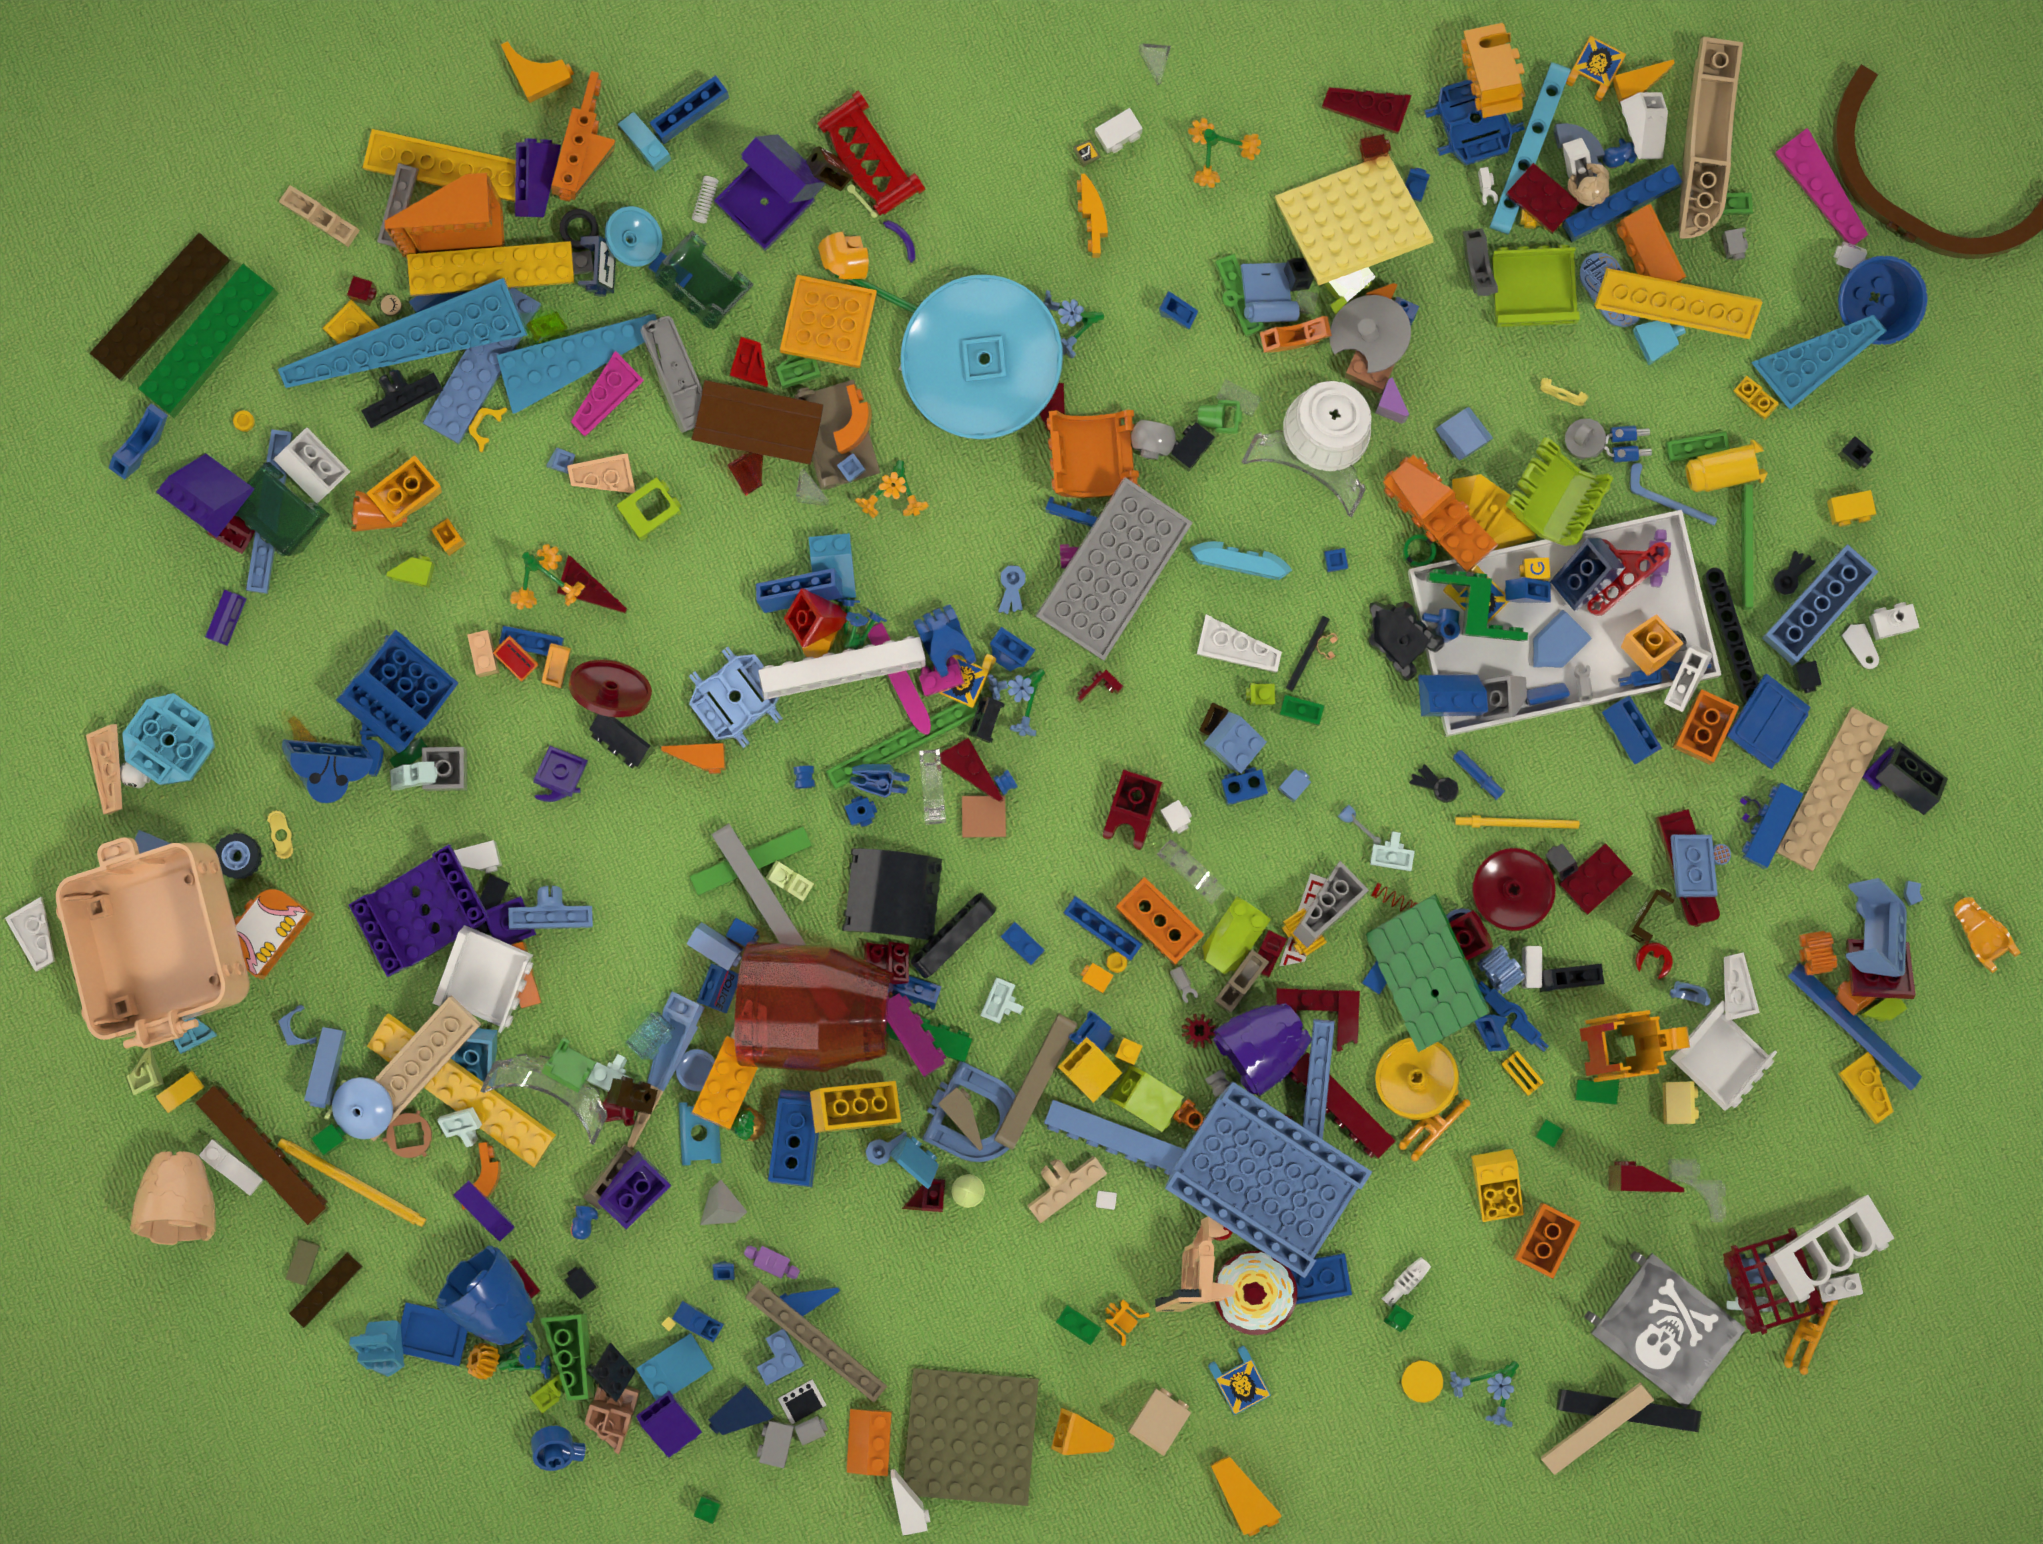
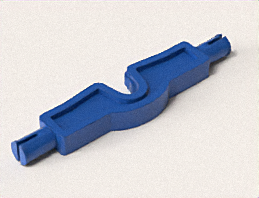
M1667 661L1664 666L1649 676L1643 670L1632 672L1628 677L1618 678V682H1621L1619 686L1632 684L1633 687L1659 684L1662 682V670H1666L1670 680L1674 681L1682 662Z
M1483 981L1478 984L1480 991L1485 995L1484 1000L1499 1016L1506 1017L1510 1013L1516 1014V1019L1510 1025L1515 1032L1521 1035L1529 1044L1537 1045L1542 1052L1549 1047L1540 1038L1542 1034L1527 1020L1526 1013L1520 1006L1508 1002L1496 989H1490Z

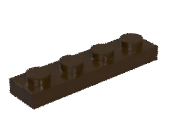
M347 1252L289 1314L303 1328H306L363 1266Z

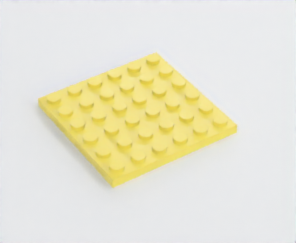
M1388 153L1275 195V201L1318 286L1434 242L1430 230Z

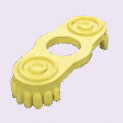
M1542 378L1541 391L1559 400L1583 406L1588 398L1583 392L1575 395L1565 389L1551 385V379Z
M277 810L275 812L272 811L267 821L270 823L271 839L276 847L275 854L280 859H288L292 856L294 850L291 841L292 832L288 828L284 813ZM280 829L287 832V838L284 841L276 839V832Z

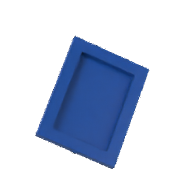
M406 1302L400 1324L403 1354L460 1366L468 1331L460 1324L452 1321L441 1310Z

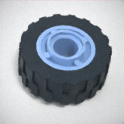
M242 833L228 834L226 837L221 838L220 842L215 846V851L218 855L223 875L234 879H245L248 876H252L254 872H257L262 862L261 847L258 846V842ZM237 851H241L242 858L236 862L234 854Z

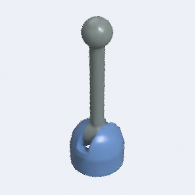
M1347 805L1338 815L1345 823L1354 822L1373 839L1374 844L1379 845L1381 843L1380 837H1375L1355 819L1356 811L1350 805Z

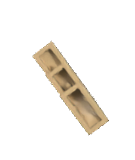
M291 185L279 200L280 204L347 247L350 246L360 231L357 227L343 220L337 214Z

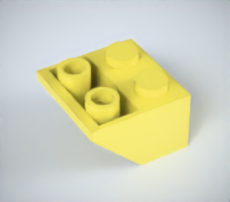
M1694 1081L1663 1083L1664 1124H1695V1119L1699 1117L1698 1107H1695V1098H1698V1087L1694 1086Z

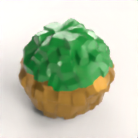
M749 1107L736 1115L732 1127L739 1138L753 1142L761 1135H764L766 1120H764L765 1117L761 1113Z

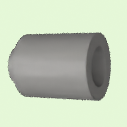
M817 1416L796 1425L795 1430L801 1444L804 1446L826 1436L825 1431L828 1430L825 1420L823 1418L819 1419Z

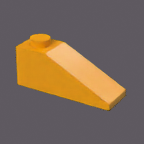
M1674 59L1615 75L1612 82L1619 104L1621 101L1637 93L1646 92L1672 69L1675 64Z

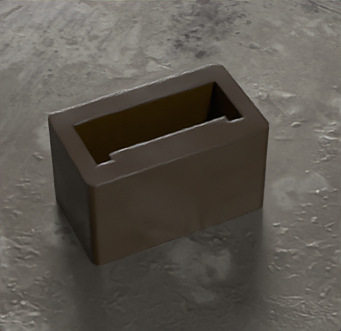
M1212 703L1198 733L1209 737L1226 717L1229 710Z

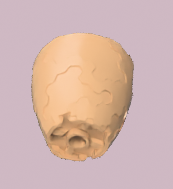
M179 1151L176 1155H172V1152H160L154 1155L143 1175L136 1194L130 1226L133 1234L150 1238L151 1242L164 1245H175L178 1241L200 1239L208 1241L214 1235V1232H216L214 1197L205 1166L199 1156L185 1151Z

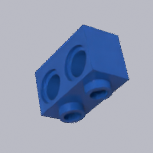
M1256 767L1244 770L1245 774L1237 776L1236 773H1231L1224 776L1225 779L1221 780V785L1227 806L1268 794L1262 769L1256 770ZM1254 777L1259 780L1257 788L1249 786L1248 780ZM1230 783L1238 784L1239 792L1231 793L1228 790V785Z

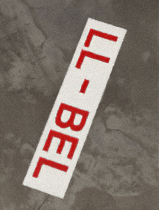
M1310 873L1298 911L1303 908L1306 911L1308 910L1326 878ZM1292 936L1288 939L1280 966L1301 963L1306 960L1304 954L1299 955L1293 945L1296 942Z

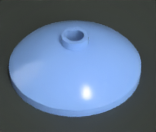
M358 1077L346 1081L337 1089L332 1101V1112L336 1123L346 1134L358 1139H370L380 1135L389 1126L393 1116V1104L389 1093L380 1083L370 1078ZM355 1109H359L360 1115L356 1114Z

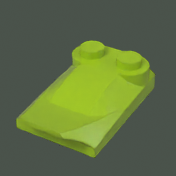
M1236 896L1202 947L1204 961L1223 974L1229 971H1236L1271 919L1245 900Z

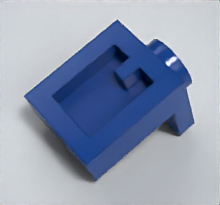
M1421 168L1410 169L1405 184L1412 199L1419 202L1422 201L1430 174H1427V171Z

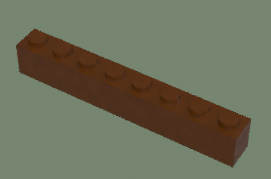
M213 1086L196 1104L307 1225L313 1224L329 1209L326 1205L327 1199L321 1193L317 1195L312 1189L314 1185L307 1178L303 1179L298 1174L300 1170L292 1162L289 1164L284 1159L286 1155L279 1147L275 1149L270 1144L271 1138L265 1132L262 1134L256 1128L258 1124L251 1117L247 1118L242 1113L244 1109L236 1101L233 1103L228 1098L230 1094L224 1087Z

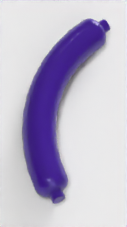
M889 220L884 221L883 224L886 228L894 231L901 237L907 249V258L910 263H913L916 259V253L909 234L898 224Z

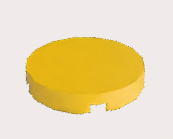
M1419 1360L1405 1368L1401 1385L1404 1393L1410 1399L1426 1403L1434 1400L1440 1394L1443 1388V1377L1436 1365L1428 1361Z

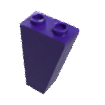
M525 138L524 142H516L515 217H544L561 144H552L553 140L541 139L540 143H537V139Z

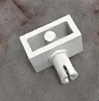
M1906 602L1894 605V609L1887 610L1886 607L1874 610L1875 614L1869 616L1875 640L1920 628L1913 604L1906 605Z

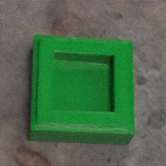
M1545 1119L1535 1138L1554 1148L1564 1130Z

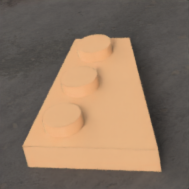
M628 453L567 465L571 486L624 493L636 492Z

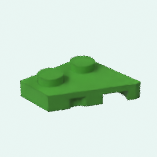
M789 355L786 361L776 367L782 389L821 377L817 361L814 359Z

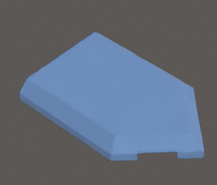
M1562 610L1533 638V667L1563 668L1592 638L1567 612Z

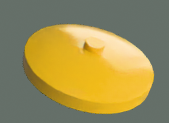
M1410 1037L1395 1043L1383 1054L1376 1069V1088L1381 1100L1393 1113L1412 1120L1427 1119L1442 1112L1454 1099L1459 1086V1070L1452 1054L1441 1043L1436 1042L1418 1052Z

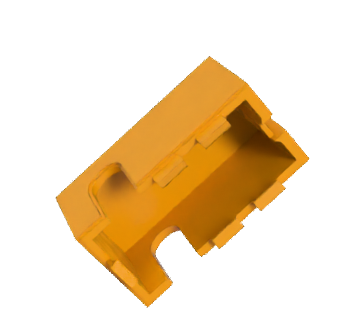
M1503 23L1464 31V40H1461L1462 50L1465 52L1462 54L1463 64L1468 67L1466 69L1468 81L1471 80L1473 82L1471 83L1472 95L1477 97L1475 99L1477 111L1481 110L1483 118L1522 110V97H1526L1519 75L1524 74L1525 71L1522 63L1516 64L1515 59L1519 60L1520 58L1518 48L1511 49L1509 43L1511 42V32H1506Z

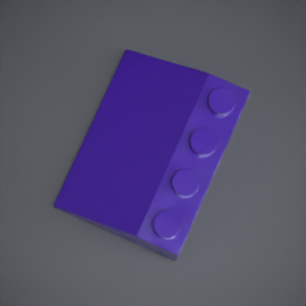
M205 453L169 475L156 493L217 538L254 491V488Z

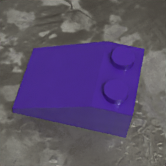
M638 1151L623 1165L597 1202L627 1229L671 1187V1184L667 1177Z

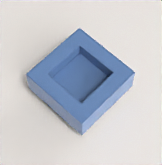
M854 453L837 465L849 482H852L866 471Z

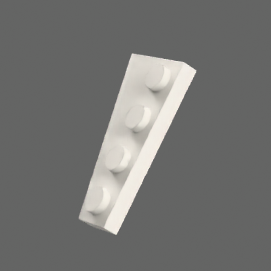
M1207 614L1205 615L1197 655L1277 673L1281 651Z

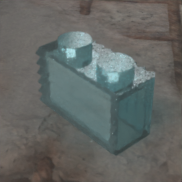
M652 1012L625 1043L642 1060L653 1059L659 1053L658 1048L662 1043L666 1044L673 1037L671 1033L675 1028L659 1012Z

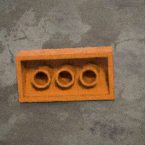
M1651 204L1623 218L1616 225L1617 233L1623 239L1626 245V252L1631 256L1635 264V270L1639 275L1679 283L1686 277Z

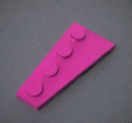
M616 351L571 420V423L584 437L644 381Z

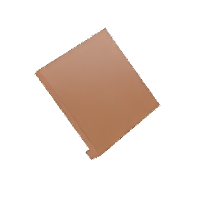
M962 796V838L1006 837L1005 796H1002L1004 800L1002 802H998L989 796Z

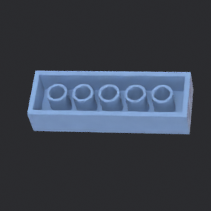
M1847 544L1768 630L1762 639L1793 666L1879 571Z

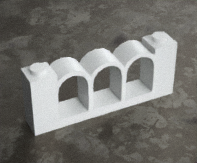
M1866 1195L1848 1204L1770 1254L1764 1260L1789 1302L1798 1300L1801 1303L1810 1298L1809 1293L1815 1290L1814 1287L1825 1284L1831 1274L1848 1269L1853 1259L1867 1256L1875 1249L1878 1252L1884 1250L1889 1246L1888 1242L1893 1240L1894 1237L1869 1195ZM1848 1217L1862 1239V1249L1860 1252L1855 1251L1851 1247L1838 1225ZM1825 1232L1829 1234L1839 1251L1840 1263L1838 1266L1831 1264L1816 1240L1817 1237ZM1803 1246L1806 1247L1818 1268V1277L1815 1281L1806 1275L1794 1255V1252Z

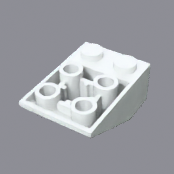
M1640 92L1621 101L1622 114L1626 118L1628 132L1632 137L1634 151L1638 159L1663 158L1668 110L1662 92Z

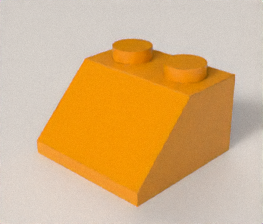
M1656 614L1627 633L1621 648L1649 676L1664 666L1684 643Z

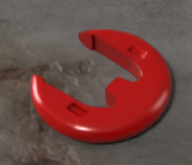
M1652 942L1645 944L1636 955L1638 971L1640 972L1646 955L1653 951L1654 958L1658 959L1660 955L1664 958V963L1657 979L1665 977L1673 965L1671 952L1660 943Z

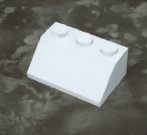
M307 427L273 459L317 504L350 473L347 467Z

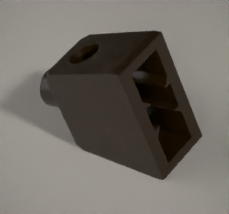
M820 146L815 147L806 160L815 178L839 191H842L854 177L838 156Z

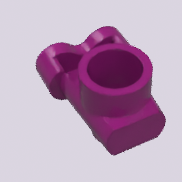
M1060 544L1061 569L1067 567L1079 547H1069V544Z

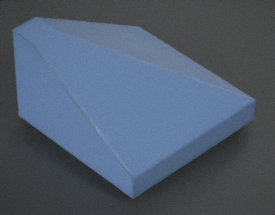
M556 448L546 467L569 474L567 465H572L575 454Z

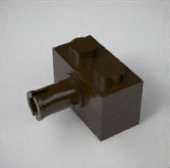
M629 1077L613 1078L607 1103L640 1113L652 1114L658 1090L652 1089L651 1084L639 1081V1084L633 1083L634 1079Z

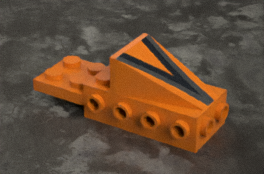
M594 71L590 73L581 109L572 108L552 182V194L558 195V198L564 201L576 199L578 194L614 153L615 149L614 139L597 135L599 121L596 120L597 114H595L597 99L594 98L595 96L599 97L602 80L599 79V73Z

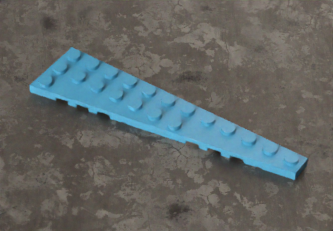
M502 278L281 367L278 371L285 388L527 336L528 333L505 278Z

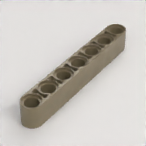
M1061 1014L1057 1015L994 1141L1011 1150L1014 1149L1070 1040V1034L1074 1032L1077 1026L1075 1021Z

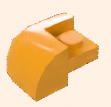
M838 232L825 237L820 242L818 249L825 270L829 269L832 273L838 275L839 279H866L869 265L867 248H863L860 236H844L843 232Z

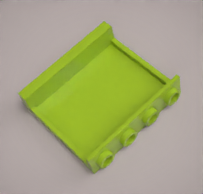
M1559 245L1558 248L1538 246L1537 249H1529V247L1523 246L1518 247L1517 250H1509L1507 247L1497 248V251H1494L1492 254L1493 277L1498 286V293H1494L1496 327L1577 324L1580 320V315L1577 312L1574 262L1576 247L1570 248V245Z

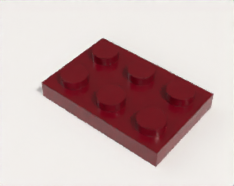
M1534 163L1506 193L1511 200L1551 234L1555 232L1580 203Z
M1605 843L1578 867V871L1568 876L1559 885L1579 908L1588 915L1631 877L1633 873Z

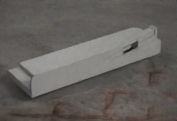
M664 316L655 321L651 320L643 325L640 331L656 367L660 385L678 427L683 433L695 427L703 389L673 319L670 316ZM656 344L658 345L661 359H659Z

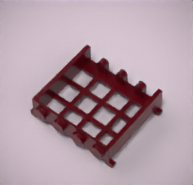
M1793 1227L1788 1229L1789 1233L1745 1247L1738 1248L1737 1245L1731 1246V1251L1723 1254L1724 1265L1730 1273L1732 1287L1736 1290L1739 1307L1743 1310L1745 1324L1751 1334L1761 1332L1764 1335L1767 1334V1329L1818 1314L1819 1317L1824 1316V1308L1816 1287H1814V1291L1809 1293L1810 1298L1806 1300L1810 1309L1808 1312L1798 1315L1794 1302L1790 1303L1787 1297L1774 1301L1770 1285L1777 1284L1778 1282L1776 1279L1767 1281L1763 1266H1766L1767 1263L1766 1261L1761 1262L1756 1248L1768 1245L1772 1254L1775 1252L1773 1243L1785 1240L1786 1244L1797 1238V1232ZM1800 1248L1794 1252V1255L1806 1275L1813 1280L1803 1249ZM1751 1250L1756 1264L1744 1268L1739 1254ZM1758 1268L1763 1283L1751 1287L1746 1272ZM1765 1288L1769 1303L1757 1306L1752 1291ZM1788 1301L1793 1316L1781 1320L1776 1305ZM1771 1307L1776 1322L1764 1325L1759 1310Z

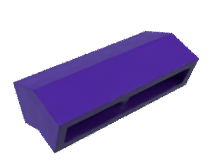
M224 590L205 638L228 646L247 598Z

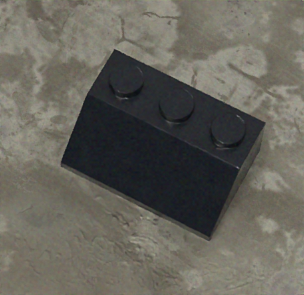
M598 714L589 728L593 733L591 735L593 739L600 744L604 741L609 745L607 750L615 756L618 754L622 755L625 758L623 762L632 769L635 766L640 769L654 752L650 744L615 717Z
M1900 741L1881 764L1875 777L1882 785L1887 786L1899 798L1905 800L1914 810L1919 811L1923 815L1940 801L1948 780L1947 777Z

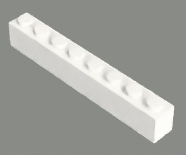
M909 636L902 641L895 642L890 640L882 645H866L863 649H847L839 654L827 653L819 658L807 657L800 662L788 661L775 667L768 665L758 671L763 697L766 700L925 667L926 659L920 637Z

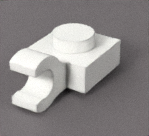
M1488 167L1480 168L1478 177L1482 193V203L1486 205V198L1491 196L1495 204L1498 201V195L1491 190V185H1494L1493 174L1489 173Z

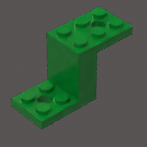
M1434 569L1427 574L1426 582L1467 586L1463 636L1528 641V632H1523L1524 628L1509 627V630H1503V626L1489 625L1487 628L1492 578H1487V574L1475 573L1473 576H1466L1467 572L1462 571L1446 574V570Z

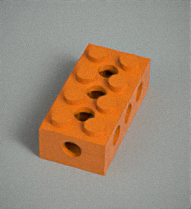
M1145 877L1115 907L1174 966L1204 936ZM1141 902H1148L1151 908L1148 912H1142L1139 909ZM1162 916L1165 919V925L1162 927L1156 926L1154 918ZM1170 931H1178L1180 939L1172 941L1169 938Z

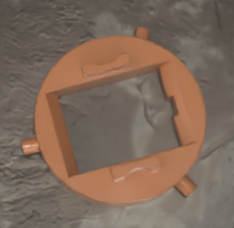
M419 1110L416 1111V1114L405 1113L399 1115L388 1126L383 1142L387 1141L390 1149L398 1156L404 1158H414L423 1155V1157L427 1156L425 1151L429 1148L432 1141V1129L428 1121L420 1116L421 1111ZM421 1122L422 1131H424V1145L397 1149L394 1127Z

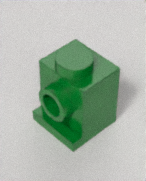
M1394 1304L1383 1322L1401 1333L1403 1329L1406 1330L1414 1315Z

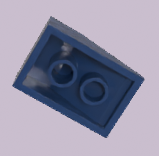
M1587 538L1550 582L1574 611H1577L1610 585L1625 567L1601 538Z

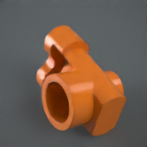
M1187 1099L1173 1115V1119L1179 1124L1183 1122L1195 1131L1198 1130L1205 1117L1195 1108L1196 1104L1190 1099ZM1197 1118L1200 1119V1124L1195 1126L1193 1123L1194 1120Z

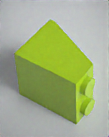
M1129 1065L1110 1096L1109 1101L1153 1128L1163 1132L1169 1126L1174 1112L1180 1108L1184 1096L1148 1073Z

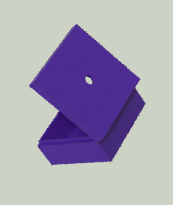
M778 134L756 136L741 154V158L749 166L714 200V203L764 251L815 202L814 197L826 184L813 176L806 160ZM763 198L769 200L767 205L761 204Z

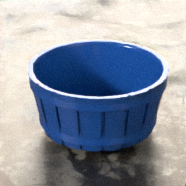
M1876 256L1860 262L1846 274L1838 291V308L1842 321L1845 325H1849L1875 315L1887 331L1872 344L1886 345L1905 339L1919 326L1926 312L1928 297L1925 282L1921 278L1922 276L1910 263L1894 256ZM1873 291L1875 294H1880L1877 303L1875 301L1870 302L1869 300L1871 297L1870 293Z

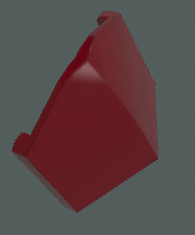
M238 510L217 538L209 532L206 534L219 543L243 554L256 529L251 524L247 515Z

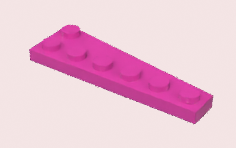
M1808 128L1776 151L1775 155L1845 242L1856 245L1868 235Z

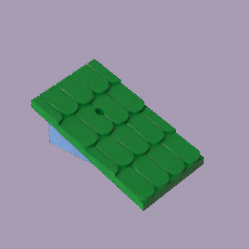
M1436 893L1366 933L1367 941L1379 963L1378 966L1393 994L1394 1001L1418 1052L1490 1012Z

